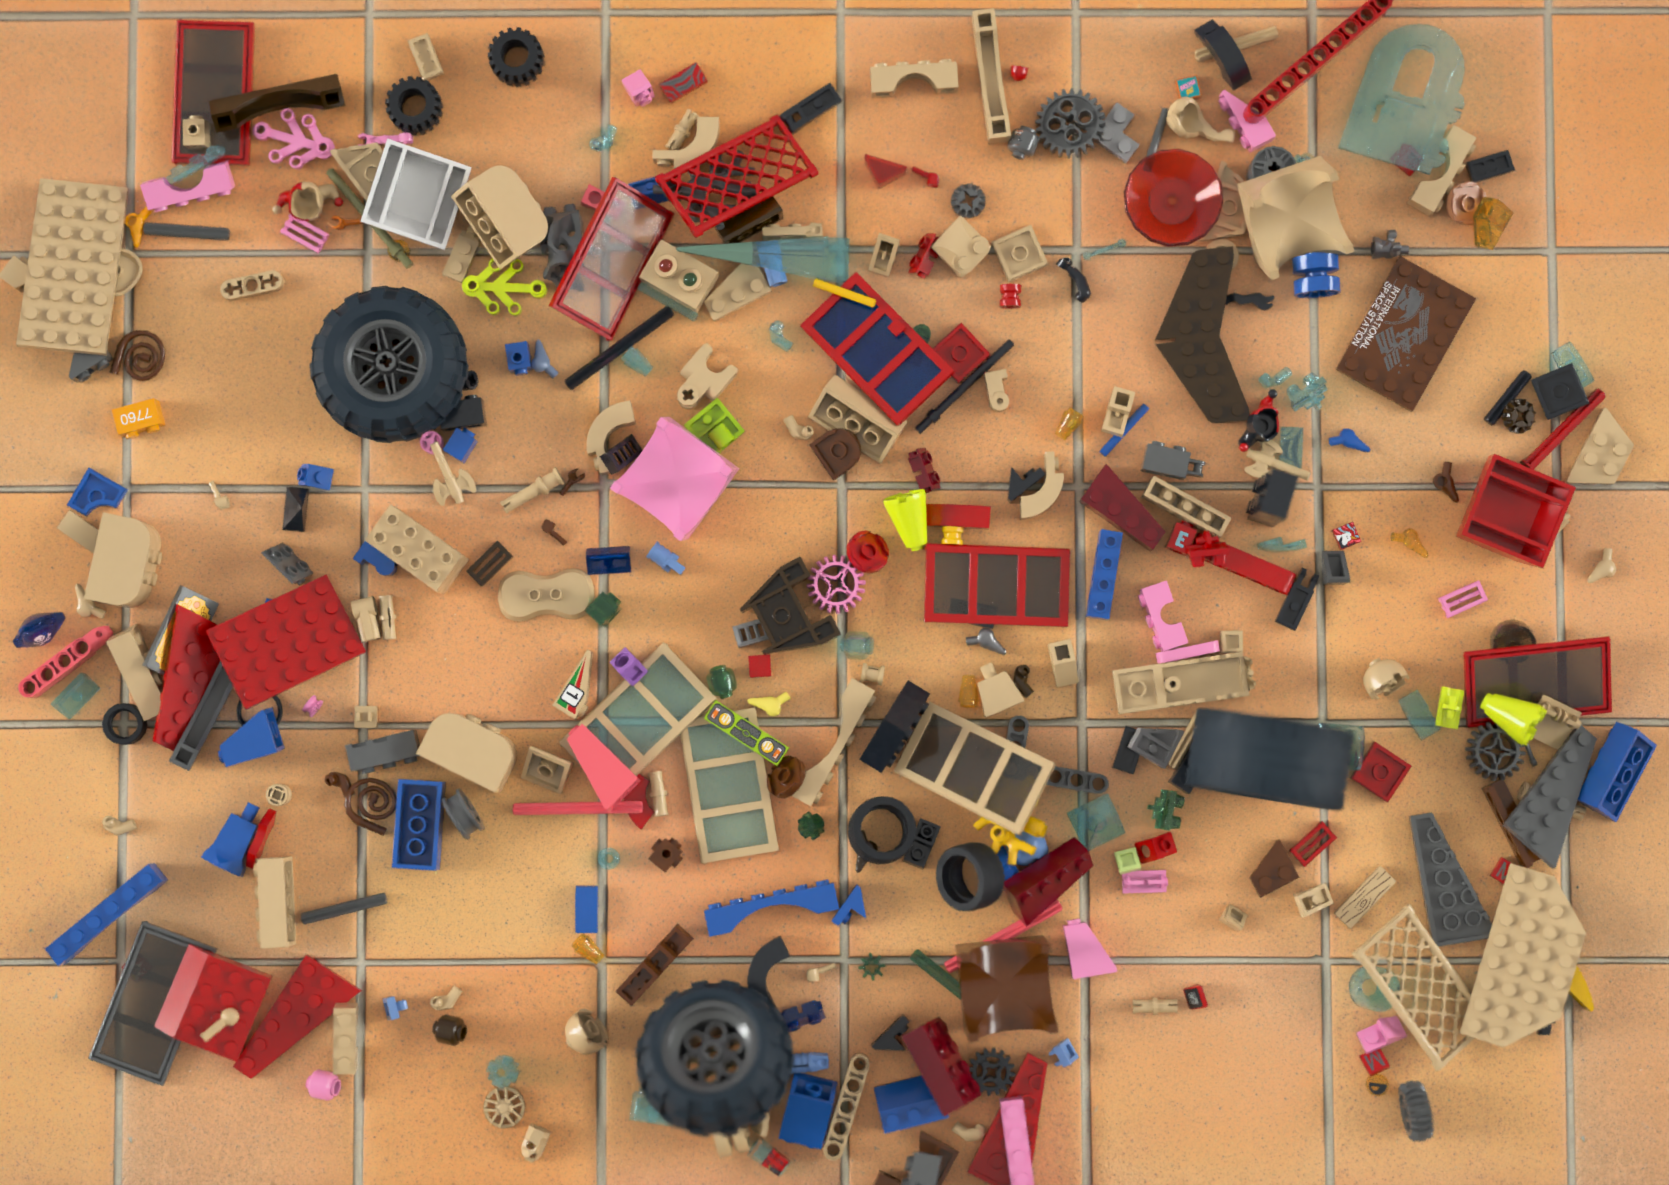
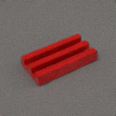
M1321 821L1289 851L1303 867H1306L1337 837ZM1321 828L1324 829V831L1320 835H1318L1309 845H1307L1300 853L1297 852V850L1301 846H1303L1312 836H1314ZM1328 834L1330 837L1304 860L1302 857Z

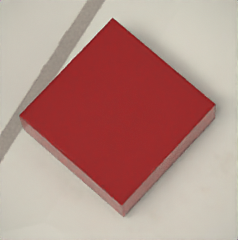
M770 654L748 656L750 678L772 677Z

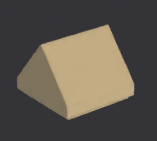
M1228 904L1219 921L1238 932L1243 929L1248 915L1233 905Z

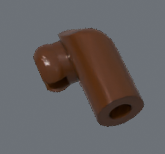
M330 772L325 777L327 785L340 787L344 797H346V793L351 787L350 780L346 775Z

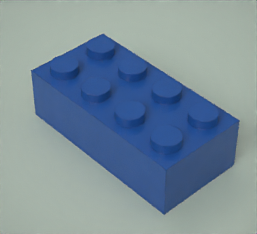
M398 779L392 868L440 870L444 818L442 798L445 797L446 782Z

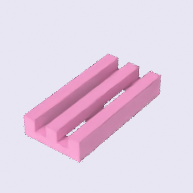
M291 214L288 221L284 223V228L280 230L282 234L318 254L329 237V234L306 221L294 218ZM293 221H296L299 224L314 231L315 233L323 236L322 239H319L313 236L312 234L304 231L303 229L295 226L294 224H292ZM289 228L318 243V246L315 247L288 232Z
M1478 580L1438 598V600L1442 604L1441 607L1446 613V618H1450L1487 601L1488 598ZM1477 587L1478 589L1455 601L1446 603L1447 599L1471 588ZM1481 595L1480 599L1452 612L1449 609L1472 597Z

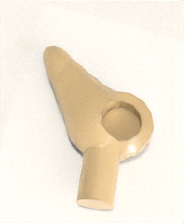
M1604 548L1602 561L1597 564L1589 576L1588 583L1615 575L1616 566L1611 561L1612 549Z
M76 584L78 614L82 617H89L93 614L103 619L106 611L96 607L94 601L84 599L85 590L80 584Z

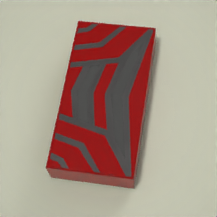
M697 62L659 85L671 104L708 81Z

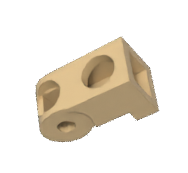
M1006 369L984 373L989 405L995 412H1002L1009 405V398L1004 392L1002 380L1008 378Z

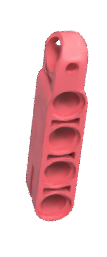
M109 625L96 627L82 638L71 642L21 680L18 686L20 694L28 698H37L44 694L106 645V641L114 635ZM86 642L88 650L83 654L80 651V646ZM68 655L71 662L69 666L65 667L63 665V658ZM48 669H51L53 672L50 680H47L45 677ZM33 682L35 690L30 694L27 687Z

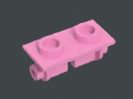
M1166 870L1134 871L1122 874V893L1167 892L1168 878L1166 877Z

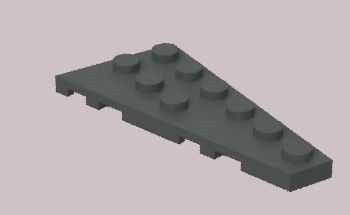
M1582 725L1579 729H1574L1502 825L1552 869L1557 866L1597 740Z

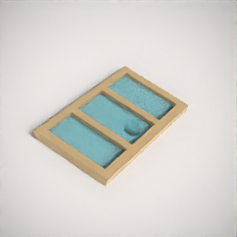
M664 642L641 663L649 672L634 686L624 679L577 724L578 726L581 724L585 725L636 776L717 700L713 693ZM566 734L559 741L560 746L564 747L567 750V752L579 763L577 757L575 756L571 746L567 741L569 735Z
M756 707L734 711L759 728ZM705 716L698 717L680 734L701 863L707 864L713 861L779 851L770 792L767 788L764 757L705 720Z

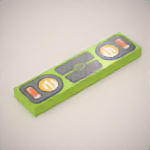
M715 700L704 717L705 720L776 766L779 765L789 750V747L717 700Z

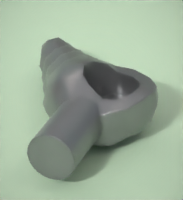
M982 628L978 636L966 637L967 646L979 644L982 648L998 654L1005 655L1007 653L1005 648L994 637V633L990 628Z

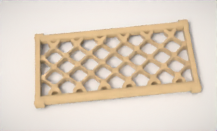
M1408 904L1363 945L1358 947L1352 955L1356 961L1361 962L1429 1056L1435 1070L1439 1071L1474 1039L1473 1037L1465 1036L1456 1044L1457 1034L1460 1033L1457 1028L1458 1019L1465 1017L1459 1014V1004L1462 1001H1467L1469 1004L1472 993L1414 914L1415 910ZM1404 917L1408 919L1404 928L1396 927V924ZM1396 929L1404 931V942L1402 944L1394 942ZM1390 930V940L1388 942L1381 941L1380 938ZM1410 931H1416L1420 936L1416 946L1408 943ZM1380 943L1389 945L1388 957H1380L1378 955ZM1375 944L1374 954L1367 956L1364 952ZM1394 945L1403 947L1402 959L1393 958ZM1408 947L1417 949L1416 961L1407 960ZM1422 949H1429L1433 954L1430 963H1423L1421 961ZM1378 959L1387 960L1386 973H1379L1375 968ZM1393 961L1401 962L1400 975L1391 973ZM1407 963H1414L1416 965L1414 977L1406 976ZM1422 964L1430 967L1428 979L1420 978L1419 976ZM1436 966H1441L1446 972L1442 981L1434 979V968ZM1392 976L1400 978V988L1398 991H1392L1388 986ZM1406 978L1414 980V991L1412 993L1404 991V981ZM1420 980L1428 982V993L1426 995L1418 993ZM1434 982L1442 984V995L1440 997L1432 994ZM1448 984H1454L1457 987L1458 991L1455 998H1448L1446 996ZM1404 994L1413 996L1412 1008L1405 1009L1401 1004ZM1418 996L1427 998L1426 1010L1417 1009ZM1432 998H1439L1441 1000L1439 1012L1431 1011ZM1446 1000L1455 1001V1011L1453 1014L1445 1012ZM1417 1012L1425 1013L1424 1026H1417L1414 1022ZM1431 1014H1438L1440 1016L1438 1028L1430 1027ZM1446 1015L1454 1018L1452 1030L1443 1027ZM1430 1029L1438 1031V1042L1436 1044H1430L1426 1038ZM1444 1031L1452 1033V1044L1450 1046L1443 1045L1442 1043ZM1449 1047L1451 1050L1440 1058L1441 1049Z

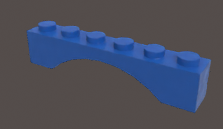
M155 863L146 865L45 948L46 952L58 966L67 964L108 926L155 892L168 879Z
M829 879L816 882V886L809 888L807 884L794 886L795 891L786 892L785 888L773 891V895L767 897L764 896V893L752 895V900L743 901V898L729 900L730 904L721 906V902L709 904V909L704 910L709 937L732 932L745 917L759 909L772 905H796L807 908L817 914L838 910L839 904L834 882L829 883Z

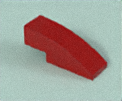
M926 504L927 526L963 527L964 529L989 530L991 506Z

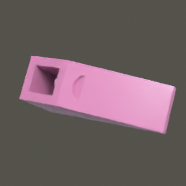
M1226 90L1221 92L1219 95L1220 99L1218 100L1223 111L1228 112L1230 116L1229 122L1234 130H1238L1241 136L1239 137L1240 142L1245 149L1248 148L1251 153L1274 140L1276 134L1266 117L1256 124L1248 123L1243 117L1247 104ZM1251 108V111H1252L1254 114H1259L1258 111H1256L1255 109Z

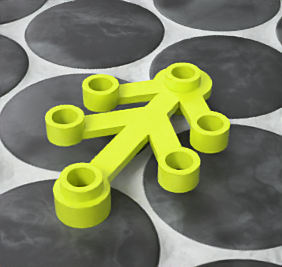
M493 259L489 261L488 267L478 276L470 275L462 282L463 292L469 297H477L486 306V310L491 315H497L500 312V306L497 302L491 301L484 291L494 292L507 306L512 316L520 315L522 308L519 303L514 302L505 292L531 293L537 299L543 298L547 294V286L541 280H535L531 284L506 283L516 273L523 271L524 264L519 259L510 263V267L494 282H485L494 272L500 271L499 267L496 269L492 268V263L495 262ZM515 263H520L521 267L520 269L515 270L513 268V265ZM475 282L476 288L469 289V284ZM540 285L542 288L541 291L535 292L534 287ZM491 305L497 306V310L491 312L489 308ZM514 305L519 307L516 313L511 312V308Z

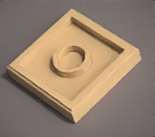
M1031 225L991 242L1008 283L1048 266L1047 259Z

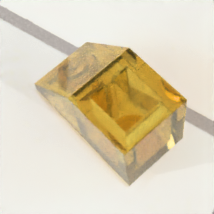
M1483 197L1473 215L1475 245L1479 248L1493 250L1514 213L1499 199Z

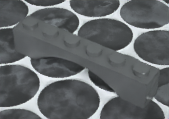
M221 661L169 762L188 771L191 770L233 688Z

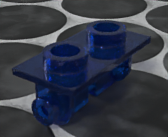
M816 1000L801 1004L802 1013L798 1012L797 1006L782 1010L781 1014L789 1032L797 1031L806 1024H818L822 1019H825L826 1016L821 1001L816 1002Z

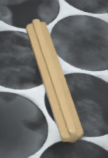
M1270 27L1234 38L1233 40L1239 50L1277 39L1279 35L1276 27ZM1206 47L1195 51L1197 62L1214 58Z

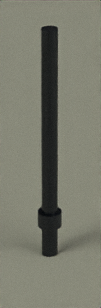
M1008 339L934 410L931 409L925 414L927 417L915 427V430L921 434L932 423L935 424L941 418L940 415L1014 346V343Z

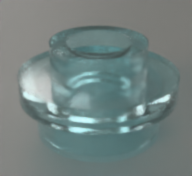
M604 848L598 855L599 865L607 870L614 869L620 862V855L614 848ZM607 854L613 856V861L611 863L605 861V856Z

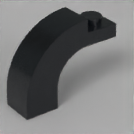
M781 935L770 940L758 950L750 964L747 977L748 989L753 988L762 993L775 1008L777 1007L768 991L766 978L768 971L773 965L790 957V953Z

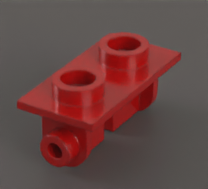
M935 233L926 234L921 238L918 245L920 248L909 263L910 269L908 273H918L917 276L921 279L929 276L934 262L928 258L929 256L934 259L938 257L931 248V245L939 238L935 237Z

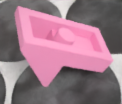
M1397 1016L1377 1019V1024L1357 1032V1037L1366 1054L1407 1037Z

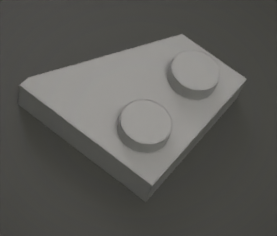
M1137 728L1128 748L1160 768L1165 769L1184 731L1179 729Z

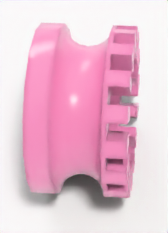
M315 695L307 701L302 709L303 712H309L310 717H313L318 712L316 709L319 710V707L323 704V701H318Z

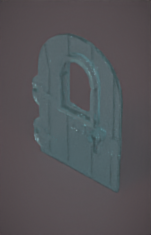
M1425 24L1405 25L1394 29L1384 36L1371 54L1338 148L1430 175L1432 168L1440 167L1445 162L1446 157L1440 155L1439 152L1447 154L1449 151L1448 141L1444 138L1447 125L1453 124L1460 119L1462 113L1456 111L1455 108L1463 109L1465 105L1463 96L1459 94L1465 73L1464 57L1455 40L1445 31ZM1415 48L1431 52L1435 58L1434 67L1422 99L1414 96H1405L1400 94V92L1392 90L1403 58L1407 52ZM1383 104L1384 107L1381 108L1377 123L1372 122L1377 111V105Z

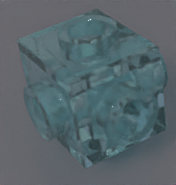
M503 1054L502 1056L498 1055L495 1060H490L486 1072L489 1073L487 1079L492 1081V1085L504 1088V1086L508 1087L512 1082H516L520 1071L517 1070L519 1063L515 1062L513 1057ZM504 1069L505 1076L499 1075L498 1070Z

